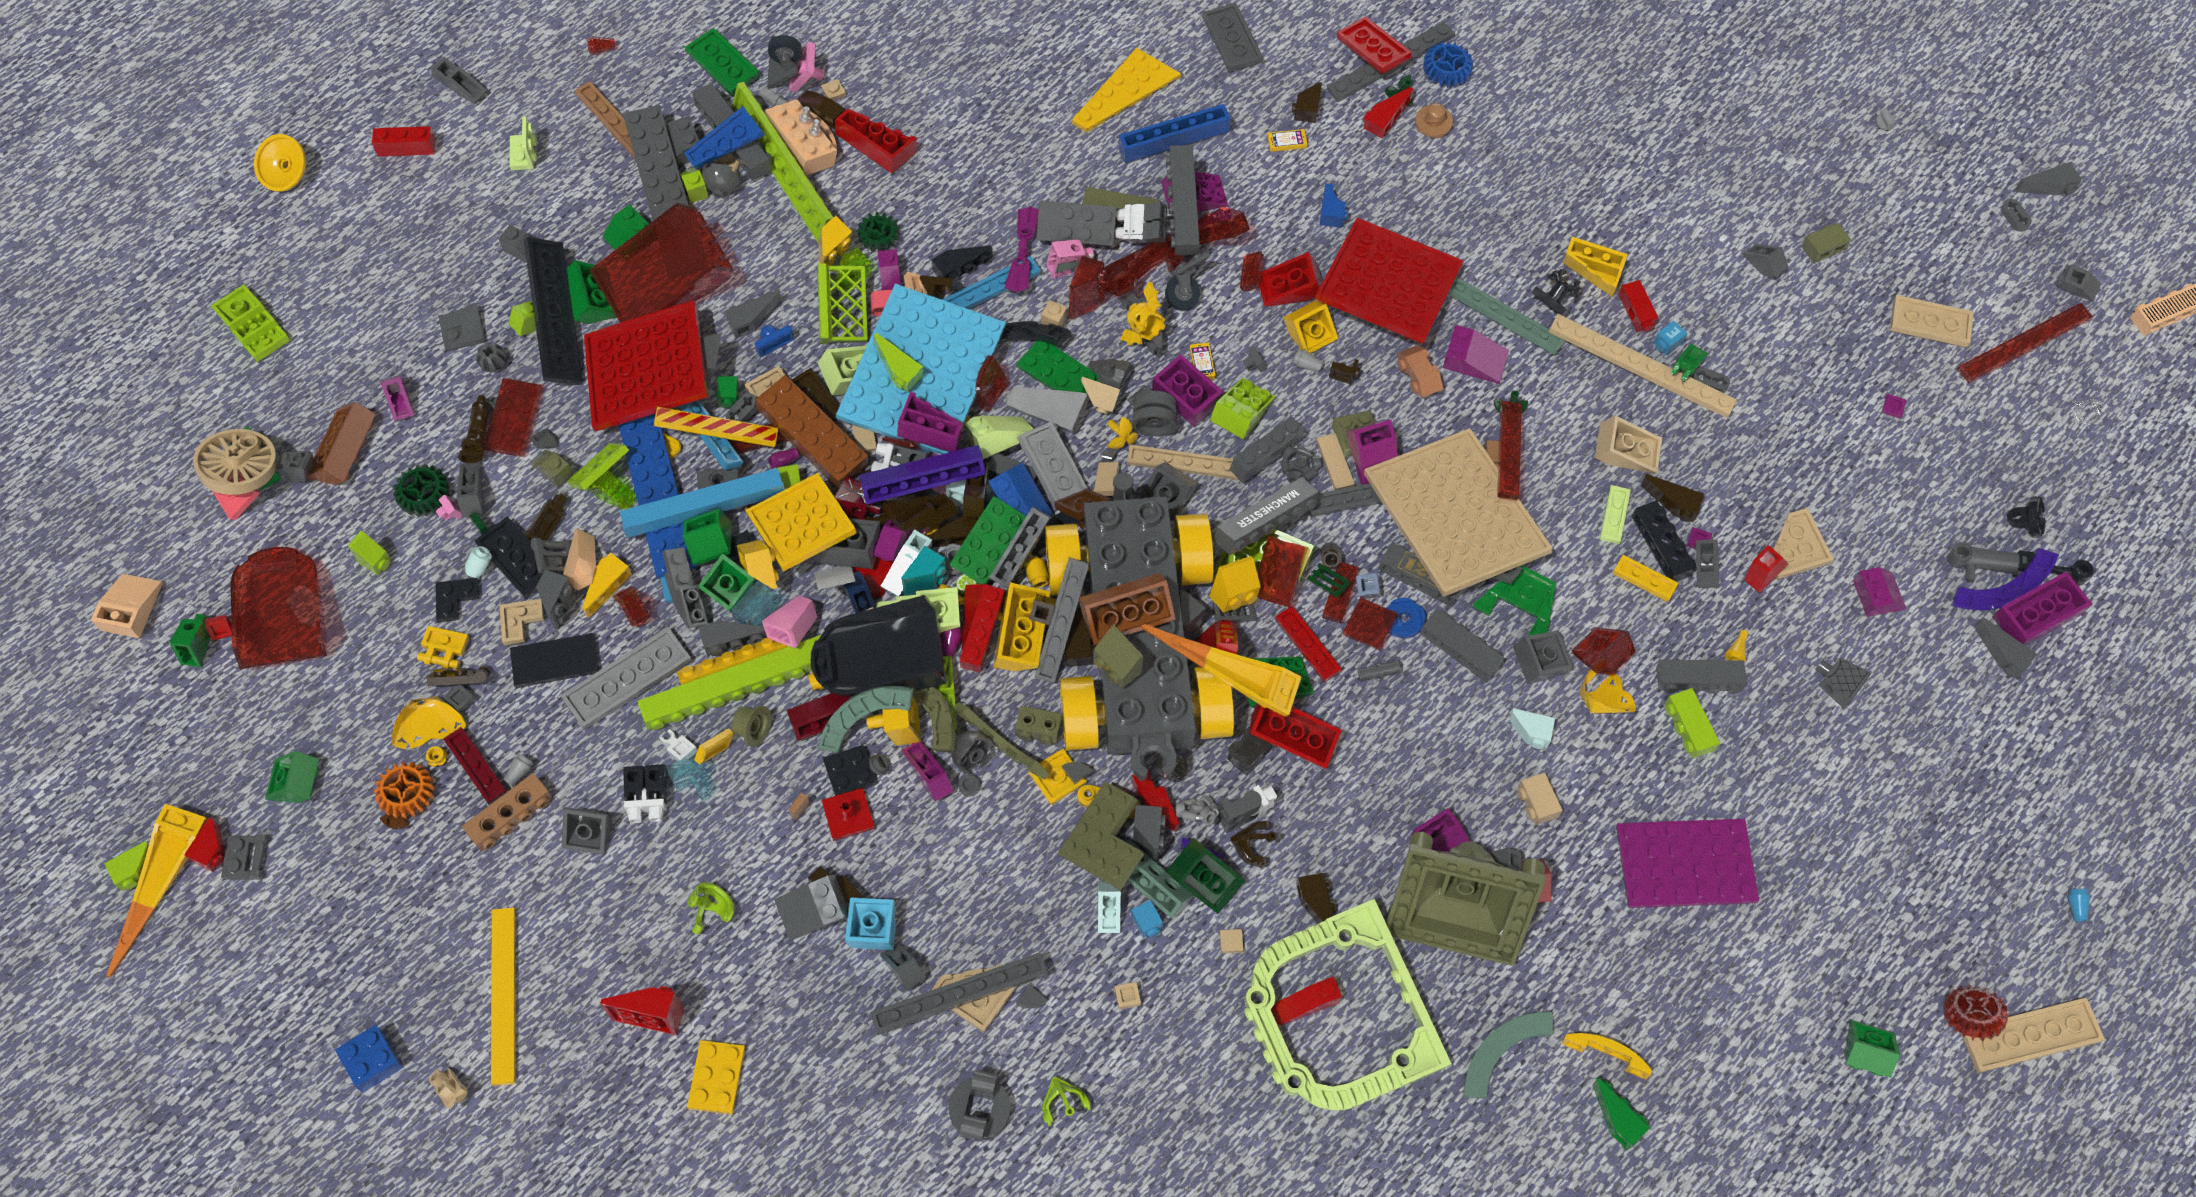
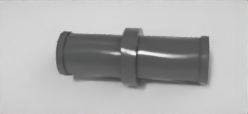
M1399 660L1383 664L1378 662L1374 666L1358 668L1359 680L1361 682L1377 677L1382 679L1386 675L1401 673Z

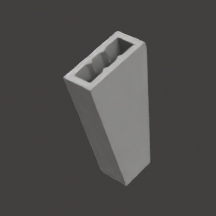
M1014 386L1013 390L1008 392L1005 401L1007 402V407L1011 410L1044 423L1052 421L1056 428L1074 434L1090 398L1086 393Z

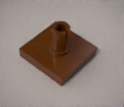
M1086 488L1057 500L1054 504L1056 510L1078 519L1080 528L1084 529V503L1111 501V499Z

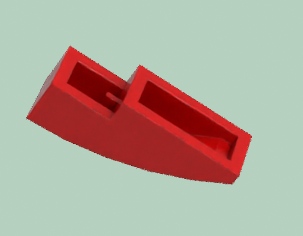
M1147 771V778L1144 781H1140L1135 775H1132L1131 783L1145 806L1162 807L1161 814L1166 815L1165 826L1174 832L1179 831V821L1164 786L1155 788L1149 771Z

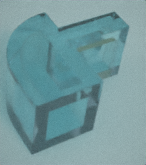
M685 759L666 767L677 792L694 785L702 802L710 799L708 792L711 789L706 781V778L709 776L702 764L699 765L695 760Z

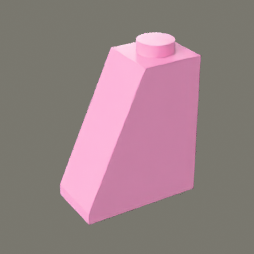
M798 595L762 620L767 638L792 648L798 646L817 619L814 602L811 599Z

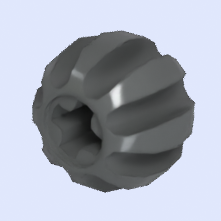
M486 343L485 346H480L477 350L476 361L484 371L496 372L498 368L501 369L505 365L506 353L497 343Z

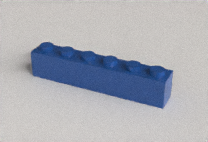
M1221 104L1120 134L1118 149L1124 162L1127 163L1170 150V146L1187 145L1227 133L1230 130L1231 117L1225 105Z

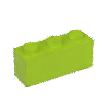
M1693 688L1668 697L1665 702V711L1668 716L1672 717L1674 729L1678 735H1681L1684 741L1685 751L1690 753L1692 759L1715 751L1721 743Z

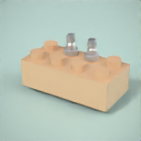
M792 100L765 110V115L769 117L771 124L778 131L780 138L786 143L788 150L796 158L798 165L805 172L806 176L834 166L837 154L835 137L827 124L811 112L809 107H803L798 100Z

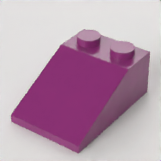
M1455 324L1442 368L1500 384L1509 350L1474 329Z

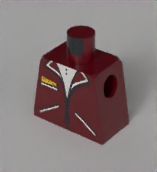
M847 476L835 496L847 517L864 520L868 512L880 515L882 503L866 504L861 482Z

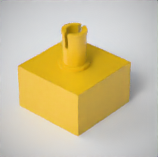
M913 697L909 711L883 709V714L867 716V726L870 730L884 727V732L896 746L921 742L918 702Z

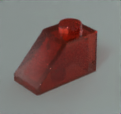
M631 586L613 595L614 600L632 627L640 626L647 621L646 619L650 618L640 596Z

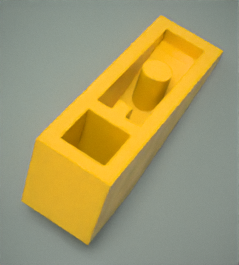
M611 552L606 557H603L596 566L592 583L584 600L582 609L588 618L632 575L629 566Z

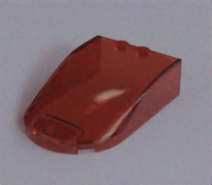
M271 547L249 555L247 561L235 568L230 580L232 649L239 669L327 656L326 629L318 571L312 558L300 553L298 549L290 547Z

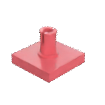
M238 473L239 482L244 481L240 473ZM259 489L237 495H227L212 491L231 520H236L260 494Z

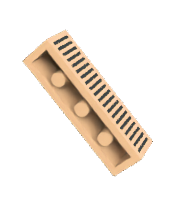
M2190 283L2180 291L2174 290L2163 298L2157 297L2149 304H2140L2134 309L2135 312L2130 319L2142 335L2145 336L2196 314V284Z

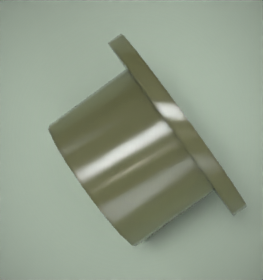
M761 705L754 709L748 707L739 708L732 720V731L735 735L744 737V741L748 746L757 747L761 745L771 728L772 716L770 710Z

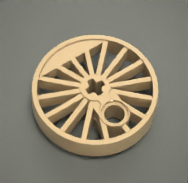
M230 429L218 432L205 439L194 453L193 465L200 482L208 489L227 495L244 494L262 487L272 478L276 470V452L272 442L266 436L247 429ZM238 473H240L244 481L239 482Z

